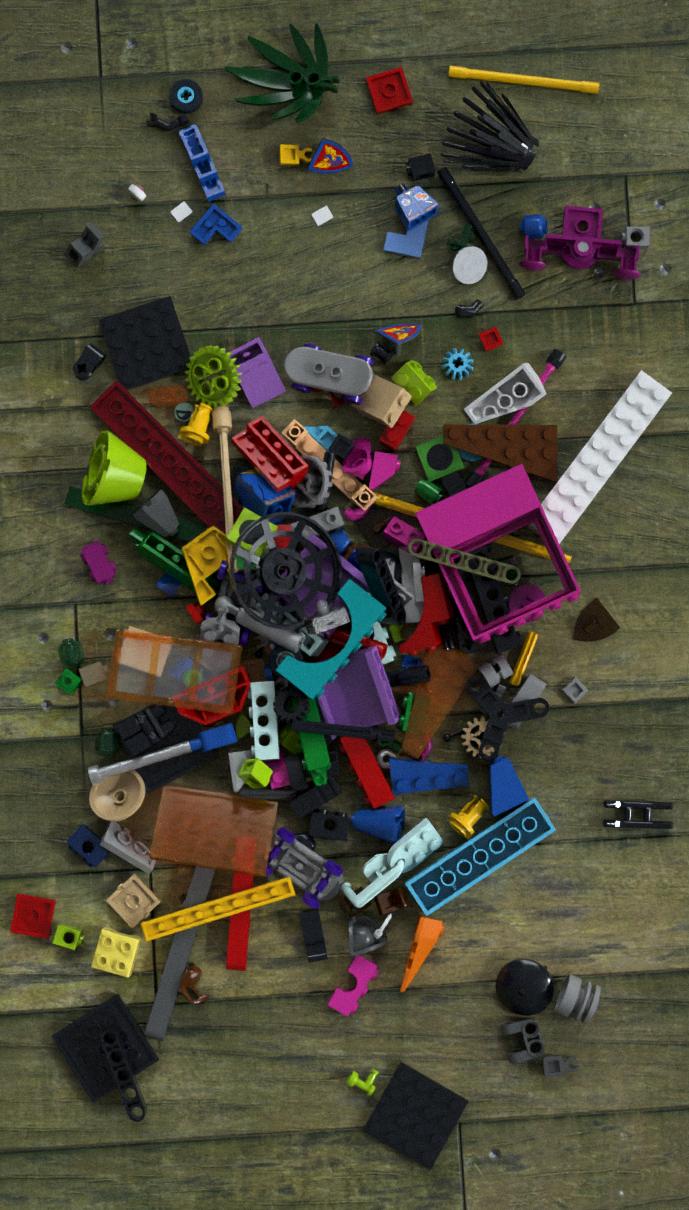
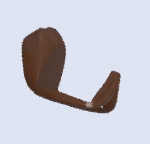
M191 966L185 970L180 980V991L189 1003L206 1004L209 995L201 996L194 987L202 975V970L197 966ZM186 987L196 995L197 999L193 1000L190 997Z

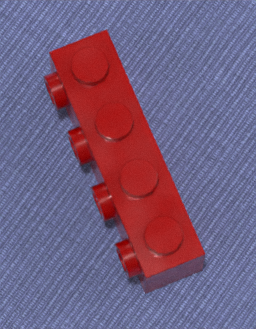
M341 738V743L338 745L342 753H347L350 759L347 761L351 772L356 771L358 778L355 780L359 788H364L367 793L364 798L368 806H373L375 809L395 799L366 739Z

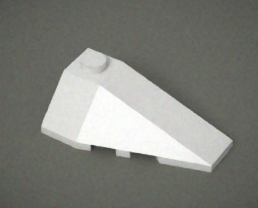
M523 363L464 408L473 423L478 424L532 406L547 393L530 364Z

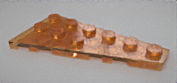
M442 638V644L437 645V649L426 652L423 665L429 666L431 679L430 682L420 683L417 686L407 731L405 732L401 748L416 759L420 757L465 688L467 681L473 676L480 663L456 647L445 650Z

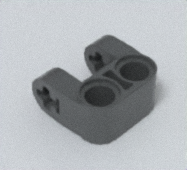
M518 1019L500 1025L502 1035L522 1032L525 1048L508 1053L510 1064L524 1062L543 1054V1039L539 1025L534 1019ZM528 1023L535 1025L533 1032L528 1033L525 1031V1026ZM533 1042L540 1044L538 1051L533 1052L530 1050V1045Z

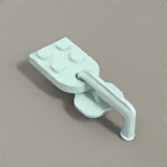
M425 818L398 840L388 853L376 854L365 863L362 871L371 882L369 886L358 895L352 890L351 883L342 884L341 890L356 908H361L396 880L401 873L412 870L445 842L430 821Z

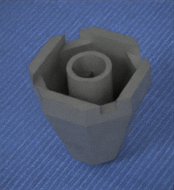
M161 489L149 497L144 504L140 505L131 514L137 521L164 537L167 535L172 537L179 530L177 528L179 522L167 495Z

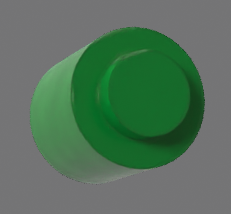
M421 479L414 489L417 496L430 505L440 502L443 494H441L442 489L428 480Z

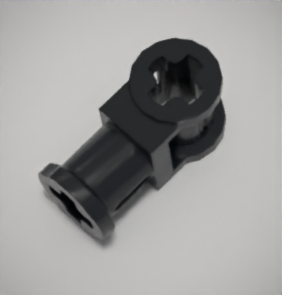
M460 616L450 620L459 642V650L463 654H471L476 648V642L473 641L463 617ZM465 640H467L468 643L472 642L470 650H468L466 647H462L465 643Z

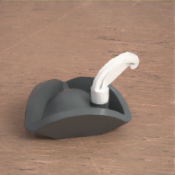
M390 913L382 926L369 916L357 914L353 917L349 915V953L352 956H358L387 943V936L384 928L392 918V914Z

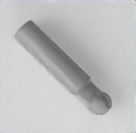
M221 596L215 601L216 611L218 612L219 607H222V612L223 608H226V615L230 613L235 616L236 623L294 653H297L301 648L305 636L292 629H274L257 622L243 608L234 606L233 601L227 596ZM249 608V609L252 610L256 615H258L259 617L263 618V616H264L263 614H261V613H259V612H257V611H255V610Z

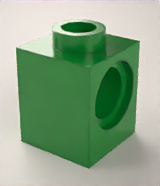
M66 668L54 684L73 696L83 683V680L73 671Z

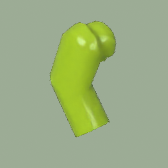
M389 625L394 642L403 640L400 631L403 625Z

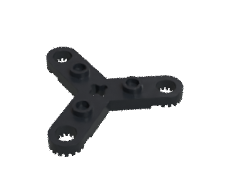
M474 676L467 681L466 688L468 693L490 717L479 746V755L485 761H492L497 757L509 724L543 718L549 713V704L543 698L505 704L481 677ZM473 682L481 683L482 687L479 691H473L470 688ZM537 703L544 704L545 710L542 713L534 710V706ZM501 710H504V714L507 716L506 718L502 717V719L499 720L498 715H496V713H500ZM486 746H491L494 749V753L486 756L483 754V749Z

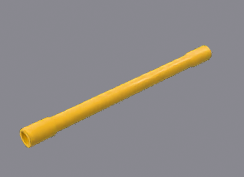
M458 66L449 67L448 77L496 81L574 90L591 94H598L599 83L580 82L468 69Z

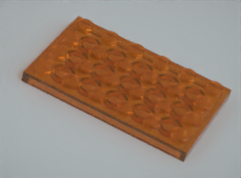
M164 785L149 858L158 861L266 877L278 802Z

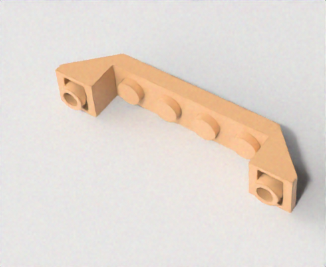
M294 419L281 433L299 453L306 456L319 457L323 461L324 453L327 451ZM335 459L332 484L354 504L366 511L378 497L350 473H345L343 466ZM355 489H358L354 495L351 494Z

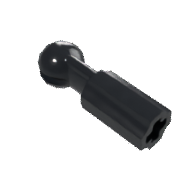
M428 665L385 671L390 688L427 683L431 679V671Z

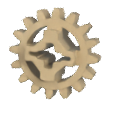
M481 717L480 721L477 718H473L474 723L472 724L468 721L467 725L469 728L462 729L466 732L465 735H461V738L465 739L462 746L467 745L466 752L472 750L473 757L477 753L479 754V746L481 744L480 740L473 738V736L480 735L481 732L484 735L489 721L488 719L486 722L484 717ZM479 725L478 731H476L474 734H470V731L475 726ZM469 740L474 741L478 745V750L470 744ZM493 747L487 750L484 748L483 754L490 756L491 751L494 753Z

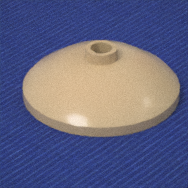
M135 770L105 778L102 784L92 785L89 794L92 810L98 817L106 821H121L130 817L139 809L144 800V781Z

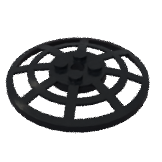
M278 512L263 516L244 529L231 553L229 575L233 593L240 606L249 616L265 626L289 630L312 624L330 609L340 589L342 566L337 546L332 537L320 524L298 513ZM284 518L299 522L294 532L285 530L271 532L268 521ZM261 524L264 536L260 537L252 545L249 552L240 548L239 546L247 534ZM307 525L316 531L328 548L317 552L314 546L305 537L301 536L305 526ZM283 536L290 537L291 539L287 548L277 549L273 538ZM266 541L270 552L262 559L254 555V553ZM298 541L307 548L311 555L302 558L299 553L294 551ZM236 555L246 559L244 563L246 584L238 588L234 576ZM331 555L334 570L332 587L321 583L322 566L320 559ZM251 562L260 566V577L252 581L250 578ZM312 562L315 564V580L306 578V565ZM281 566H284L287 569V575L285 577H282L279 574V568ZM264 584L270 591L268 601L261 598L254 588ZM302 585L310 587L311 591L302 601H299L295 592ZM250 591L254 599L265 607L263 618L250 610L240 595ZM317 591L329 594L321 608L308 617L303 607L313 599ZM288 595L292 605L276 606L277 596ZM273 611H296L301 620L290 624L270 622Z

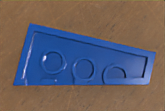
M389 757L393 795L470 786L467 765L444 762L439 764L426 760L421 762L408 758L403 760Z

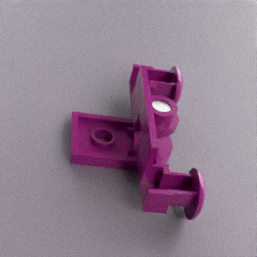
M565 206L562 235L547 234L545 240L528 239L529 236L526 235L523 252H526L525 261L518 262V265L526 271H541L547 266L541 262V254L560 255L563 262L574 269L589 268L599 259L620 261V269L614 270L613 275L622 280H634L641 276V272L636 271L640 246H636L635 249L621 248L622 241L601 239L603 209ZM584 222L587 225V230H578L577 224Z

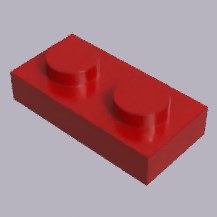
M192 603L186 607L196 624H201L205 620L207 612L202 606Z

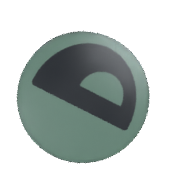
M180 403L174 410L176 419L183 423L189 422L194 412L188 403Z

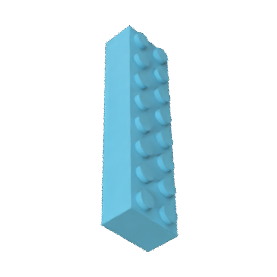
M532 797L404 883L425 915L428 916L556 831L536 798Z

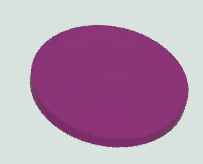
M531 584L520 585L509 596V610L514 612L544 598L545 595L537 586ZM530 617L526 619V622H533L537 619Z

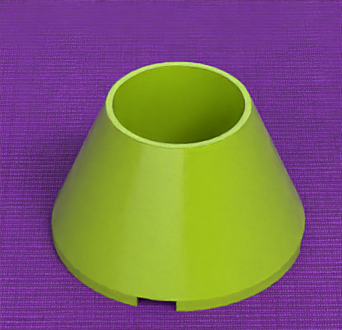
M108 430L102 431L93 445L87 462L90 465L88 476L84 475L82 500L85 505L89 506L136 499L141 491L146 474V460L112 432Z

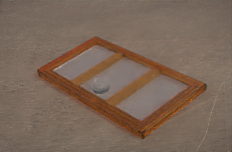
M116 630L106 698L232 715L243 650L242 645Z

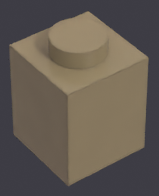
M101 661L79 669L86 688L109 680V668L107 664L103 665Z

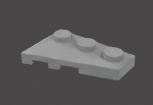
M108 821L100 845L150 874L154 868L157 856L141 841H135L129 835L130 831L126 827L123 829L117 821Z

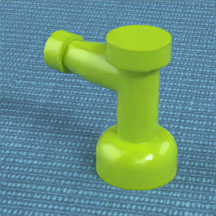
M372 1068L370 1075L364 1082L358 1078L357 1072L352 1071L345 1084L349 1087L357 1086L367 1092L366 1095L370 1097L376 1088L372 1084L379 1072Z

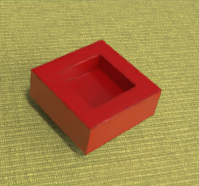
M496 327L478 334L485 352H489L504 344Z

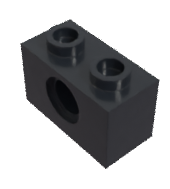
M317 809L316 812H312L309 835L347 841L350 817H347V813L336 812L335 815L328 814V810ZM327 819H332L335 821L336 826L334 829L328 830L325 828L324 822Z

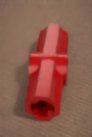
M338 627L328 638L329 643L344 648L349 640L351 631ZM364 637L360 642L362 644L360 649L376 645L381 661L385 657L387 644L369 637Z

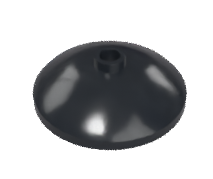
M516 959L507 963L500 970L496 979V992L501 1003L508 1010L518 1015L530 1016L542 1012L550 1004L554 994V983L550 973L540 963L530 959ZM519 990H524L526 994H521Z

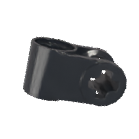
M90 343L73 366L76 377L81 381L88 380L103 363L107 354ZM80 368H81V369H84V368H85L87 372H86V373H84V372H81V373H80L79 369H80Z

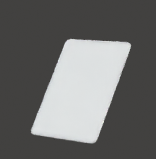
M183 201L171 211V214L178 222H181L193 211Z
M327 206L311 214L318 226L333 218Z

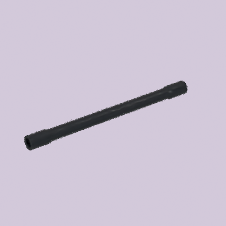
M447 167L440 169L437 174L452 194L499 269L516 300L526 295L525 291L498 252L455 183V179Z

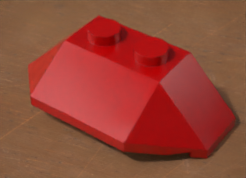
M244 666L174 695L172 698L180 715L203 725H209L242 711L251 683Z

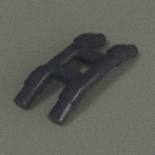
M605 800V808H625L624 820H604L603 826L614 828L673 829L672 821H651L652 809L673 810L674 805L673 802ZM632 809H644V820H632Z

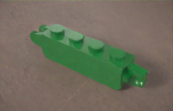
M135 529L131 531L128 539L135 543L136 553L195 592L181 550L153 531L143 532V534ZM212 575L205 579L212 588L220 590L221 583L212 578Z
M291 698L292 703L289 704L290 713H294L299 707V702L296 698ZM309 698L310 712H307L306 719L303 718L302 720L321 723L316 700ZM295 732L299 733L301 740H297L299 751H304L305 758L302 759L304 770H308L309 775H312L316 787L326 785V771L330 769L331 763L324 735Z

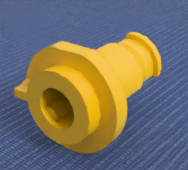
M200 403V406L195 404V411L191 415L188 426L180 428L178 438L194 446L207 444L210 437L205 432L213 409L203 403Z
M474 795L473 800L467 803L458 814L451 812L448 816L451 820L449 825L458 834L469 840L475 834L472 827L482 817L483 812L489 809L488 804L483 799L479 800Z

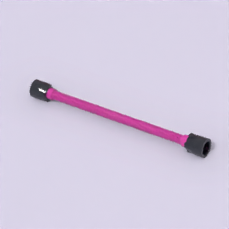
M554 349L546 360V363H548L545 368L546 370H544L539 378L542 385H544L549 375L555 369L560 368L567 357L557 349ZM528 407L517 410L508 425H517ZM485 458L484 462L479 466L480 468H477L475 472L471 471L464 481L466 487L470 488L483 482L484 472L492 460Z

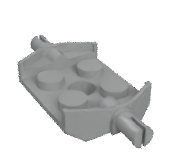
M222 607L218 608L217 618H208L202 621L200 627L201 634L197 663L211 671L210 680L214 679V677H219L220 672L235 669L240 627L234 621L227 619V609L223 608L222 612ZM215 639H222L224 644H217Z

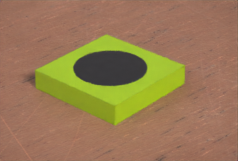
M244 507L225 541L234 546L244 529L261 517ZM269 522L271 532L276 531L278 527ZM261 524L247 534L241 542L240 548L249 552L252 545L260 537L264 536ZM266 541L257 548L254 555L261 557L267 547Z

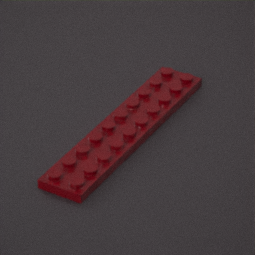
M116 380L90 408L130 448L146 460V464L209 528L215 526L226 534L223 486ZM232 497L233 523L235 524L244 508Z

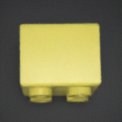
M104 927L101 929L91 968L129 978L133 971L142 937L123 934L114 929Z

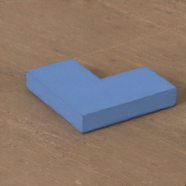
M428 221L407 231L406 235L387 232L384 252L421 259Z

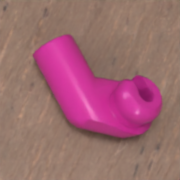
M360 507L355 509L347 508L344 511V516L350 521L361 520L369 508L366 511Z

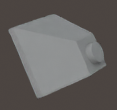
M251 750L228 753L234 792L240 791L245 784L238 774L246 759L255 758L252 757Z

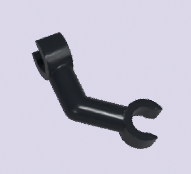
M150 113L152 117H155L154 122L146 120L149 126H157L166 131H172L179 126H185L190 123L186 113L170 123L158 119L155 113Z

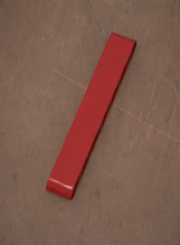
M237 836L232 894L253 888L257 837ZM251 909L230 916L226 970L246 971Z

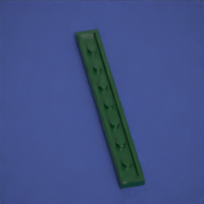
M69 487L65 505L154 531L131 515L139 506L122 501L90 506L85 505L82 500V489ZM177 518L179 522L177 528L179 530L172 537L190 542L209 528Z

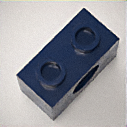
M82 824L67 841L69 844L68 848L77 855L79 853L84 857L83 862L89 867H98L111 852L100 845L102 839L85 824ZM85 842L93 844L92 852L84 850Z

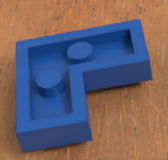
M213 204L189 233L205 246L216 232L232 243L243 230V227Z

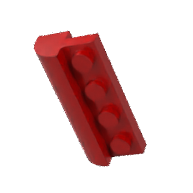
M263 416L248 423L246 430L231 438V443L277 493L288 486L291 488L297 486L308 472L309 465Z

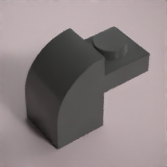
M90 223L86 226L81 237L69 244L65 255L78 268L89 261L104 245L102 240L105 236L93 223Z

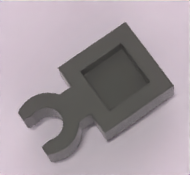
M562 1055L542 1057L544 1077L563 1076L565 1069L570 1072L577 1071V1067L569 1066L570 1061L576 1060V1057L569 1056L565 1060L562 1059Z

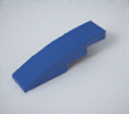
M196 124L180 130V137L208 202L226 195Z

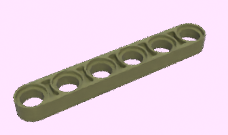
M421 539L412 540L408 546L411 555L509 584H514L520 579L519 569L512 565ZM416 542L421 543L423 546L422 552L418 554L412 551V546ZM433 548L441 550L442 555L440 558L434 559L431 557V550ZM457 553L460 555L461 559L458 564L450 562L449 557L451 554ZM473 558L479 561V567L475 570L470 569L468 566L469 560ZM490 564L497 565V574L490 575L487 572V567ZM510 569H514L517 572V578L513 581L506 578V572Z

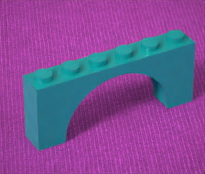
M351 579L337 593V596L347 606L352 620L351 634L342 651L335 657L320 663H305L287 655L276 669V672L311 700H314L315 697L319 699L325 692L324 686L327 683L331 684L338 676L336 671L340 667L343 669L350 661L348 659L349 655L352 652L356 653L362 646L361 640L364 637L368 638L375 630L372 628L376 622L380 623L387 615L385 613L386 607Z

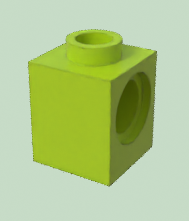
M253 758L244 761L238 776L252 789L264 788L269 783L273 771L259 758Z
M60 923L52 944L76 950L78 946H82L84 940L83 930ZM67 932L73 933V942L66 941L65 934Z

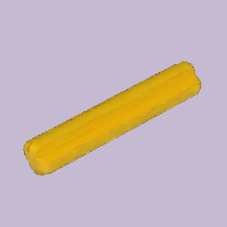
M529 631L513 670V675H511L509 680L511 685L519 686L538 638V634Z

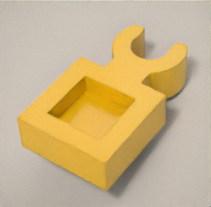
M280 144L279 165H299V160L304 163H310L312 158H306L305 153H311L312 148L299 150V145Z

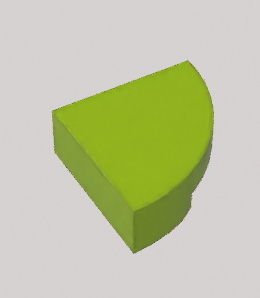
M244 713L238 717L235 727L239 740L248 734L250 726H253Z

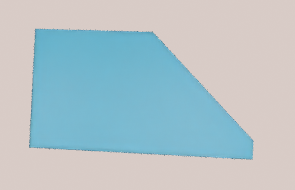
M305 426L304 428L308 431L309 435L326 451L330 452L328 449L337 434L328 426Z

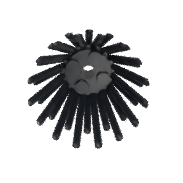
M480 81V85L494 102L491 99L488 100L474 86L472 91L507 128L467 97H463V102L480 114L477 116V119L492 130L458 111L454 112L455 117L478 130L470 129V134L450 126L446 130L490 149L469 143L460 145L448 141H443L442 145L496 159L442 153L441 156L461 159H446L443 162L465 164L462 168H468L466 171L515 170L522 173L521 169L526 170L534 160L536 152L532 149L533 145L539 147V140L531 135L507 96L505 97L502 93V98L507 104L506 106L488 82L485 85Z

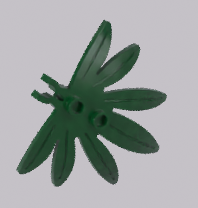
M317 23L314 29V48L317 62H315L313 54L304 38L292 24H289L294 44L303 62L308 67L307 69H304L292 58L274 47L248 36L249 42L261 55L290 74L229 66L225 67L226 71L243 81L259 87L290 92L235 98V101L247 105L268 106L299 99L270 116V119H282L301 110L295 119L296 123H300L316 112L322 102L324 92L338 93L336 85L333 84H339L340 79L336 75L327 76L328 53L324 37Z

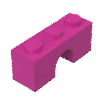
M363 955L355 956L347 971L356 977V986L351 990H344L337 986L328 1001V1006L347 1017L350 1013L354 1014L359 1005L356 1003L360 996H365L369 988L366 986L370 979L373 981L379 971L376 969L377 964Z

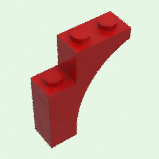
M442 572L421 577L424 593L422 617L412 636L399 646L401 654L407 653L408 656L418 654V650L424 648L426 652L437 649V645L442 644L438 625L449 623V619L455 617L446 580Z

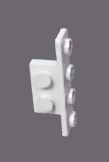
M399 548V558L402 565V586L414 595V598L404 606L406 612L405 622H420L424 601L421 577L425 576V569L421 567L418 557L416 558Z

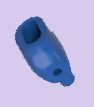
M342 528L329 533L337 546L339 555H343L344 551L352 545V542Z

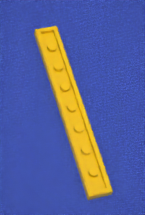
M289 876L141 922V927L147 942L292 897L296 894Z

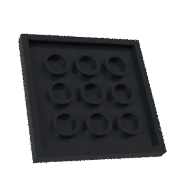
M171 296L99 319L119 383L127 391L190 369L186 364L191 362L189 359L191 355Z
M182 690L151 705L152 707L161 703L166 712L158 717L159 721L163 723L171 719L175 728L168 733L166 738L138 756L198 738L197 734L203 732L199 722L178 713L172 696L183 692ZM113 724L129 758H134L131 752L129 751L128 747L126 746L125 741L138 735L139 733H141V731L131 736L130 738L123 740L118 730L116 729L115 724ZM202 749L135 770L143 779L145 790L148 794L217 758L213 750L202 752Z
M119 993L52 1035V1038L92 1102L117 1088L100 1040L101 1034L108 1027H114L119 1031L135 1075L159 1061L158 1055L146 1036H144L143 1031ZM106 1033L105 1038L107 1041H115L113 1033ZM119 1051L112 1052V1057L115 1060H121L122 1054ZM120 1070L119 1076L127 1079L129 1073L126 1070Z
M400 1061L362 1130L431 1170L469 1100Z

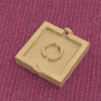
M135 873L124 884L121 883L116 888L117 890L106 900L132 929L143 918L146 919L151 914L150 912L161 902Z

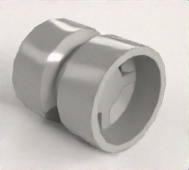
M501 653L493 657L491 663L485 662L477 667L490 688L500 683V679L505 680L513 675L512 669ZM498 667L500 671L496 673L494 668Z

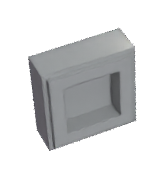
M574 677L561 691L575 704L589 690Z

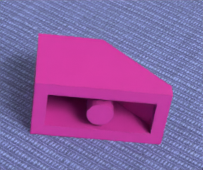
M375 451L369 489L372 492L394 477L395 471L399 472L401 461L397 460L398 455Z
M279 747L280 760H266V765L273 771L270 777L272 789L291 785L283 747Z

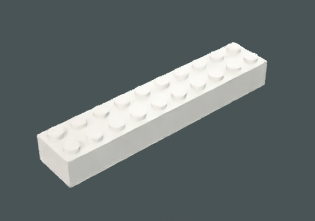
M642 370L541 503L559 544L672 394V392ZM535 523L527 526L540 535Z

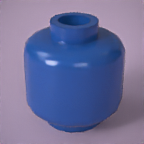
M541 214L525 215L523 222L519 223L520 233H523L524 237L528 235V239H542L548 233L547 219Z

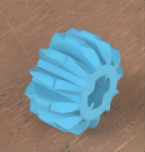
M453 348V354L447 351L446 356L448 358H442V362L446 364L442 365L441 368L443 370L448 369L445 372V376L452 374L451 380H454L455 376L458 375V379L461 381L462 374L465 377H469L468 371H473V367L470 364L474 360L468 359L470 357L469 352L463 355L464 349L462 348L460 353H457V349ZM460 361V365L463 366H459L458 368H456L455 364L453 363Z

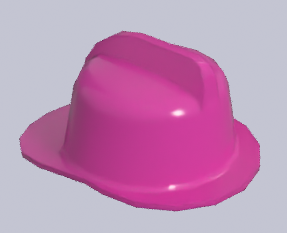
M357 438L352 441L355 445L346 459L343 460V471L363 480L373 466L370 456L371 445L368 439Z

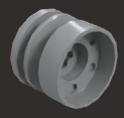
M568 974L559 992L555 1012L568 1017L572 1010H575L574 1020L578 1021L581 1017V1022L587 1025L598 1007L601 986L595 984L591 989L592 983L588 981L581 988L582 979Z

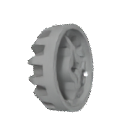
M303 455L300 457L309 465L304 479L292 488L296 493L293 505L314 508L316 505L323 504L324 498L329 497L330 492L327 490L328 487H332V482H329V477L332 476V473L327 470V463L321 461L319 457ZM314 469L320 471L322 477H320L318 474H315ZM321 481H323L321 491H319Z

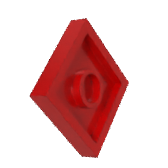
M402 67L366 77L377 115L413 104Z
M18 893L10 932L49 939L56 900Z

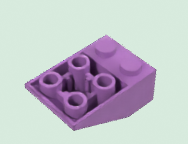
M259 337L231 351L230 359L236 358L234 364L240 365L237 372L242 373L238 376V379L242 380L239 384L252 409L286 392Z

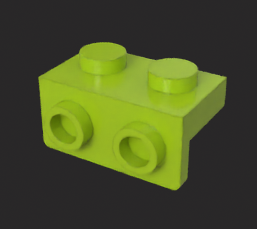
M413 360L405 363L391 377L397 385L403 387L412 396L410 400L416 406L437 389L435 381L422 371L419 363Z

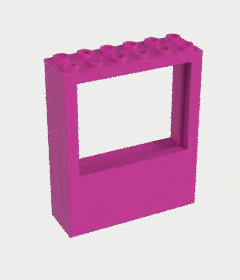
M523 464L416 512L428 542L466 553L535 523L564 586V589L483 625L458 569L439 564L473 641L484 643L490 640V636L495 633L499 636L508 632V627L510 626L519 627L525 624L526 619L530 617L537 619L543 616V611L548 609L554 611L561 608V603L565 601L572 603L580 599L581 590ZM433 548L432 551L436 559L440 558L442 555L441 550ZM457 553L451 554L449 557L450 562L455 564L454 559L460 557V555Z

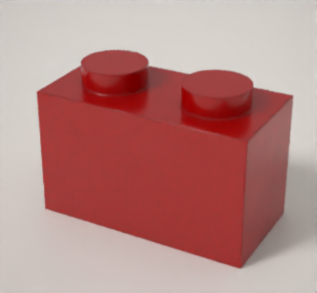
M403 410L393 428L387 426L379 439V444L395 453L414 423L415 416Z

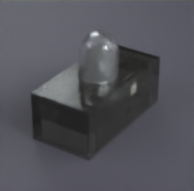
M325 600L317 602V614L303 619L307 633L313 635L350 622L346 607L335 606L329 609L328 603Z

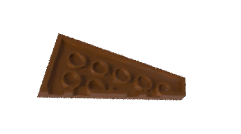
M443 425V444L512 468L523 464L527 473L555 483L557 482V425Z

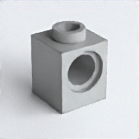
M626 227L624 233H621V244H624V248L635 249L636 246H640L639 250H647L650 246V227ZM637 235L640 241L633 242L630 236Z

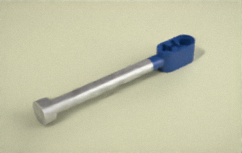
M230 723L197 734L198 738L101 768L98 765L88 767L91 783L93 786L103 783L105 778L199 749H202V752H206L238 742L233 724Z

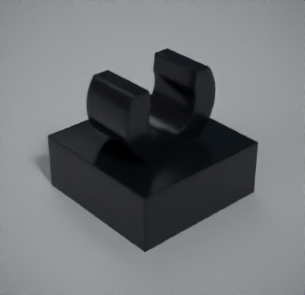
M338 433L328 450L345 460L355 443Z

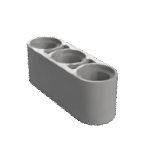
M530 673L510 703L538 698L544 690L546 683ZM503 713L500 720L502 719V717L506 718L507 715ZM522 722L512 723L509 726L516 730Z

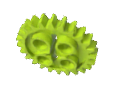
M212 345L199 348L198 351L193 352L194 356L189 357L191 362L186 364L190 369L185 371L189 375V378H186L185 381L190 382L187 388L193 389L191 395L196 394V401L202 400L201 403L215 408L233 402V398L238 396L235 391L241 390L237 384L242 382V380L238 379V376L242 373L237 372L240 365L234 364L236 358L230 359L231 352L225 353V348L219 349V346L212 347ZM224 370L226 371V373L221 376H217L215 378H212L211 380L201 383L202 379L213 376L216 373H220Z

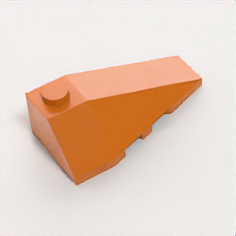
M419 914L400 986L401 992L406 990L438 941V937L443 936L445 925H442L443 921L441 919Z

